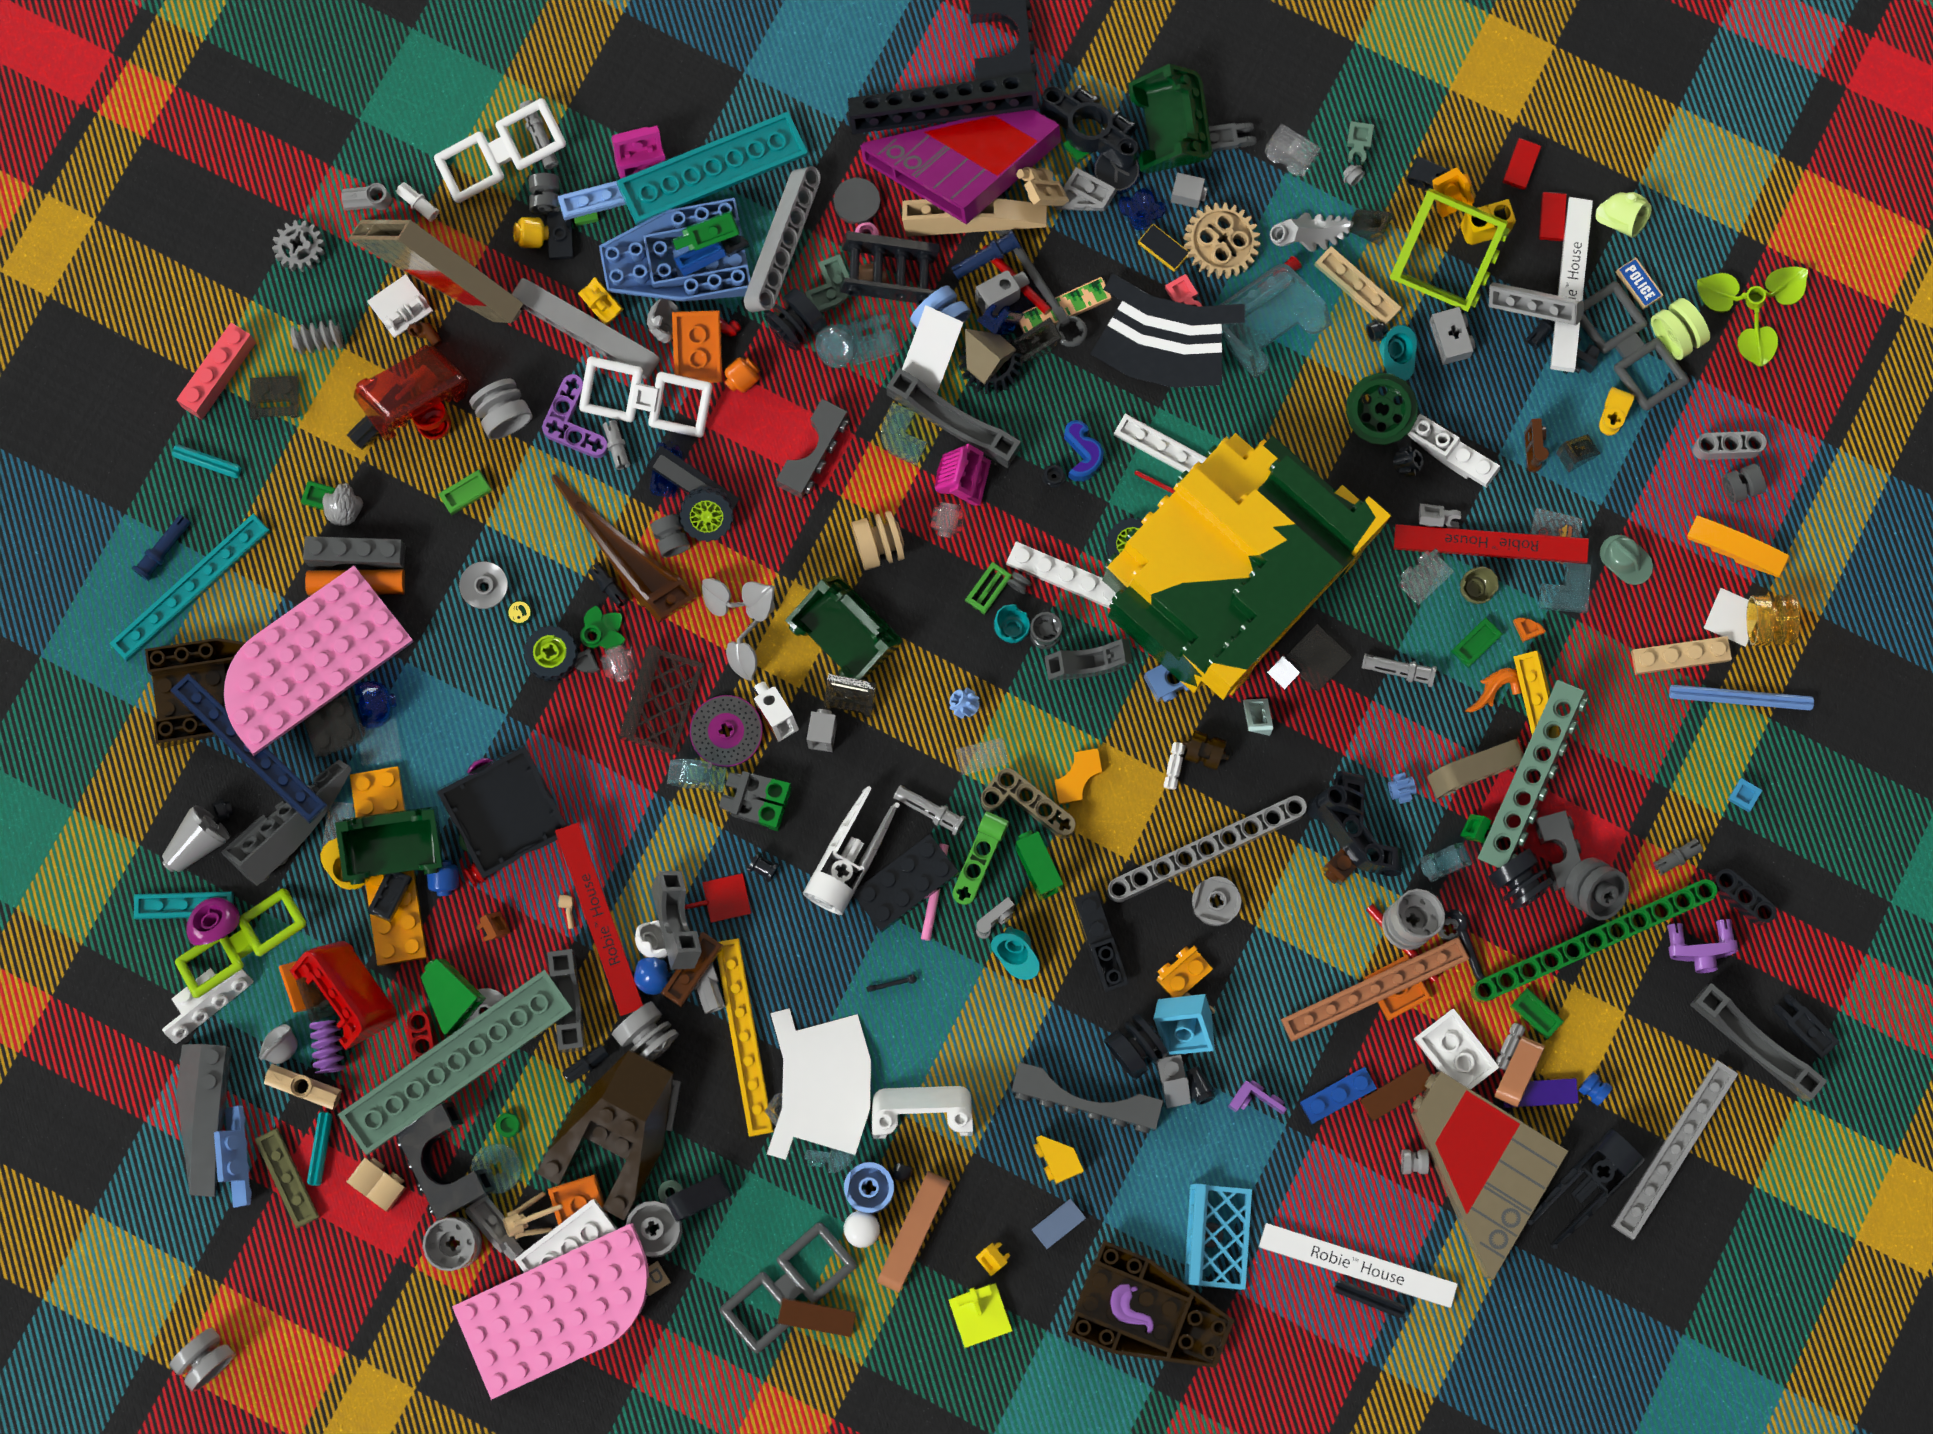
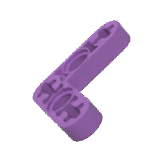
M568 375L563 379L542 425L543 432L548 439L593 458H602L608 452L606 439L597 433L570 423L581 398L583 381L578 375ZM574 381H576V384L579 388H574L570 394L571 397L574 398V400H572L568 397V393L570 391L568 383L573 384ZM564 401L570 404V409L566 413L557 411V405L560 402ZM556 423L558 429L565 432L564 439H562V433L554 431L551 434L548 426H553ZM572 432H579L582 435V439L578 443H571L569 435ZM587 436H589L588 440L590 443L597 444L600 441L603 448L597 449L595 452L593 446L586 443Z

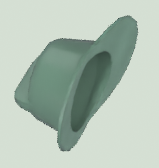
M1614 535L1603 542L1600 548L1601 560L1622 581L1627 584L1638 585L1643 584L1650 578L1653 571L1652 559L1634 540L1625 535Z

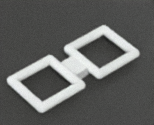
M540 98L497 121L496 128L501 137L488 143L484 133L479 131L434 156L438 169L456 203H461L502 181L504 174L500 166L512 160L518 170H523L566 146V141L545 99ZM540 110L555 141L522 159L507 127ZM478 143L493 175L460 192L445 160Z
M593 356L587 359L579 404L580 411L633 422L636 409L650 411L648 421L650 427L699 438L704 435L713 388L710 382L659 372L654 387L641 384L643 375L641 367ZM596 367L633 375L626 412L589 404ZM665 382L702 390L696 427L659 419Z

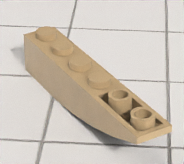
M996 198L966 225L926 199L903 201L902 221L906 237L1047 227V206L1033 205V203Z

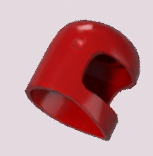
M427 398L421 400L413 408L412 420L424 438L439 440L448 434L451 429V419L440 400Z

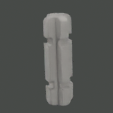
M1518 1023L1512 1024L1509 1030L1510 1035H1507L1500 1050L1501 1055L1495 1061L1502 1070L1507 1069L1510 1058H1512L1520 1041L1519 1038L1524 1034L1525 1027Z

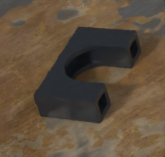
M969 0L970 23L1002 22L1009 25L1018 36V43L1010 53L1000 57L976 58L974 60L975 80L1033 72L1034 77L1037 76L1036 62L1031 63V55L1035 54L1034 40L1029 41V33L1033 32L1032 18L1027 19V11L1031 10L1030 0Z
M453 1102L443 1103L431 1109L396 1135L397 1144L404 1151L408 1159L407 1164L411 1171L414 1172L418 1180V1187L428 1200L429 1210L437 1220L448 1218L496 1191L485 1168L475 1170L455 1182H450L443 1179L433 1166L432 1151L437 1140L463 1124Z

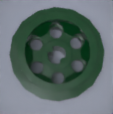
M1376 373L1364 377L1353 387L1347 398L1346 415L1350 427L1360 438L1372 444L1387 445L1400 441L1411 431L1417 420L1418 402L1415 392L1405 380L1393 374ZM1382 386L1386 387L1388 390L1387 394L1384 396L1380 395L1378 392L1379 388ZM1370 395L1372 398L1371 403L1364 404L1362 401L1363 397ZM1396 396H1401L1403 398V402L1401 405H1396L1394 403V398ZM1379 403L1389 405V412L1385 416L1382 413L1377 414L1376 407ZM1364 413H1369L1371 415V419L1369 422H1364L1362 420V415ZM1395 414H1400L1402 416V421L1400 423H1395L1393 421V416ZM1380 422L1386 425V429L1383 432L1377 429V425Z

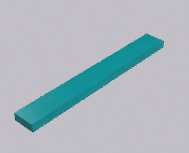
M253 513L112 640L110 645L128 662L271 531Z

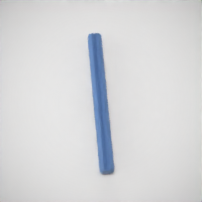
M1671 685L1669 688V697L1671 699L1812 710L1814 707V698L1812 696Z

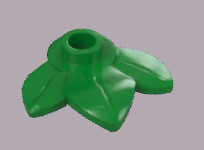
M594 606L587 611L584 616L585 627L580 633L583 645L588 648L601 646L610 650L621 646L625 642V638L618 633L622 623V614L607 613L602 615L598 606ZM595 633L597 634V638L595 640H589V634Z

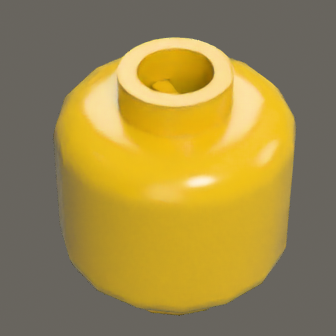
M521 217L518 223H514V242H518L521 248H540L543 246L544 240L549 238V228L544 226L543 220L539 217Z

